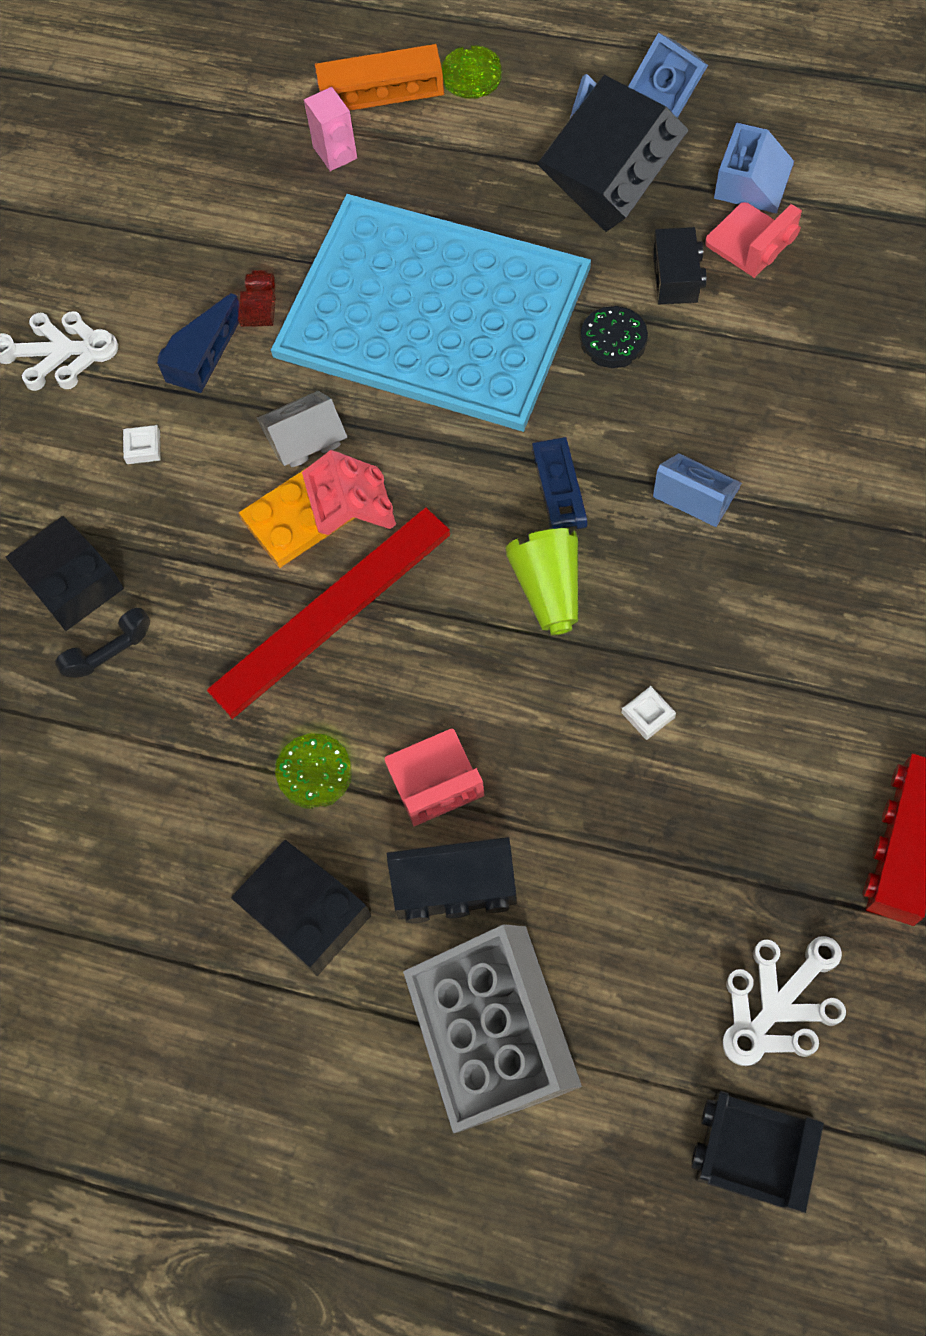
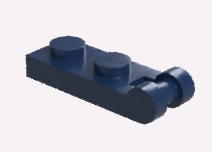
M563 437L532 443V453L548 514L550 529L574 526L576 529L587 528V516L567 438ZM571 506V513L560 514L559 508Z

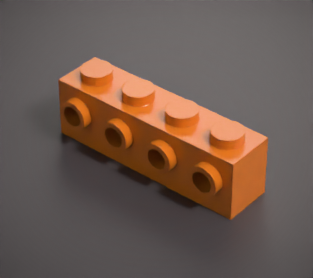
M436 44L315 64L319 91L321 92L333 87L349 111L444 95L442 67Z

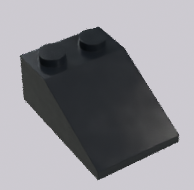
M64 516L5 557L65 631L69 630L124 589L111 567Z
M284 840L231 897L235 903L316 976L325 969L371 917L367 906L287 840Z

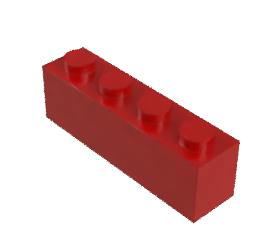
M912 753L903 765L897 764L894 770L891 786L896 787L894 800L889 799L884 808L882 822L887 823L884 837L879 836L876 841L872 858L878 860L875 874L869 873L863 896L869 898L866 911L915 926L925 917L926 757Z

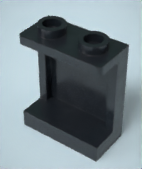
M723 1091L716 1093L714 1100L707 1098L701 1119V1124L708 1126L704 1144L696 1143L691 1162V1168L697 1170L695 1181L797 1214L806 1213L824 1122L808 1117L799 1119L729 1097V1093Z

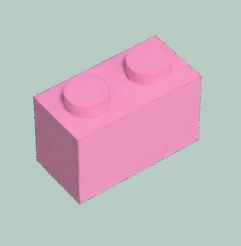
M333 87L304 99L313 148L327 168L332 171L357 159L350 111Z

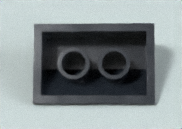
M510 837L386 853L395 912L398 919H405L406 923L426 922L430 920V915L445 914L446 918H462L470 915L469 910L485 909L486 913H501L510 909L509 905L517 904Z

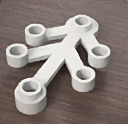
M74 311L68 312L62 317V324L67 333L72 335L78 334L83 341H71L50 322L48 316L44 313L34 314L30 318L29 324L36 335L45 336L51 342L14 343L10 335L0 333L1 364H10L16 357L47 356L36 366L26 369L22 374L25 385L33 391L41 389L46 382L45 376L71 355L80 356L68 366H62L55 372V378L63 389L75 387L78 383L77 375L94 361H107L113 358L118 351V342L114 335L103 329L93 331L83 322L80 314ZM77 321L75 324L69 325L71 322ZM70 375L68 379L62 380L65 376ZM33 377H38L36 380L30 381Z
M826 936L815 938L806 948L805 963L779 992L775 963L780 957V949L771 940H762L756 945L753 950V958L758 964L762 1011L752 1022L747 995L753 987L752 976L742 969L735 970L728 976L726 986L731 993L734 1025L728 1028L723 1036V1049L726 1056L733 1063L741 1066H750L757 1063L764 1053L795 1052L799 1056L807 1057L817 1051L819 1039L810 1029H801L793 1036L764 1035L775 1022H823L826 1025L834 1026L845 1018V1006L836 998H828L821 1004H792L819 972H828L839 964L842 952L839 944L834 939ZM820 946H827L832 952L831 959H823L818 953V948ZM761 947H768L773 951L772 960H765L760 956L759 950ZM734 977H743L746 980L747 988L745 990L736 989L732 983ZM826 1005H833L837 1008V1019H830L826 1016ZM805 1035L810 1038L812 1042L810 1050H803L799 1047V1036ZM746 1036L751 1040L752 1048L750 1051H743L739 1048L737 1044L738 1037Z

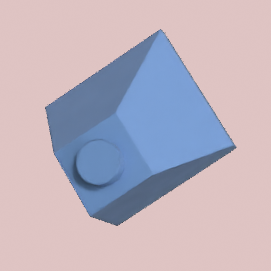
M658 33L628 87L667 106L678 118L708 65L677 41Z

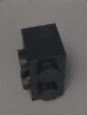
M695 227L655 229L652 252L658 305L698 303L700 289L706 288V268H700V262L703 260L702 241H697Z

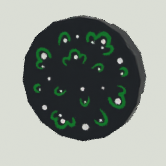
M619 306L603 307L592 312L584 320L580 334L581 348L585 355L587 353L591 357V361L599 366L608 368L625 367L632 364V360H635L637 357L639 359L644 354L648 340L647 326L641 316L631 309Z

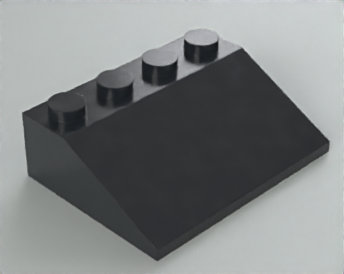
M603 75L536 164L607 232L629 215L689 129L667 106Z

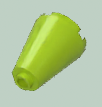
M567 528L548 529L528 534L530 541L519 545L518 538L511 541L506 546V556L542 630H550L551 635H560L572 631V625L578 622V537L576 531L569 534Z

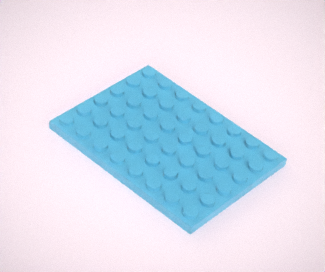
M346 194L271 348L273 358L524 432L591 268V259Z

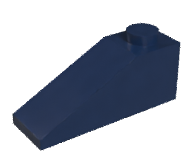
M230 293L172 335L167 346L161 349L157 362L166 383L202 393L243 317L237 295Z

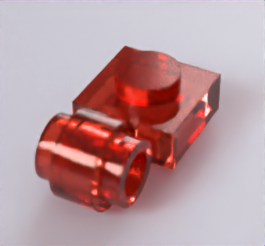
M252 270L250 274L245 276L246 291H241L238 321L241 327L273 326L276 301L274 295V274L268 273L267 270Z

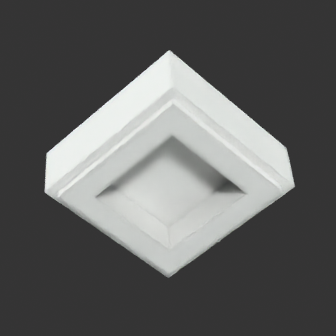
M157 425L123 429V452L126 464L161 460L160 430Z
M652 686L624 706L621 712L646 740L676 716V712Z

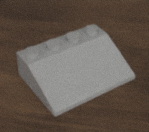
M501 925L403 971L453 1133H458L543 1103L582 1087L526 926Z

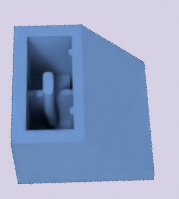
M736 123L718 172L714 199L734 204L746 202L759 210L777 214L794 160L769 130Z

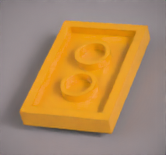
M303 471L238 512L242 522L279 568L329 536L318 532L302 474ZM354 517L351 518L350 520H348V521H347L346 523H344L342 526H344L345 524H347L348 522H350L351 520H353Z

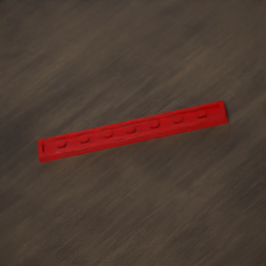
M425 507L207 689L208 694L231 719H234L450 536V529Z

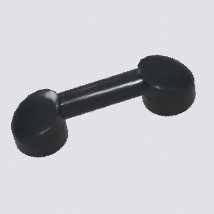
M134 608L127 611L118 621L119 627L124 632L123 634L87 657L80 648H71L64 651L55 660L57 669L63 676L72 678L92 674L94 669L131 645H137L141 642L149 629L150 618L142 608Z

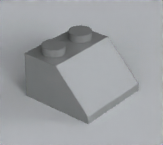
M320 391L311 393L257 417L276 457L284 466L288 464L290 467L301 465L309 460L308 455L319 450L322 453L334 450L341 445L339 441L347 438L332 399Z

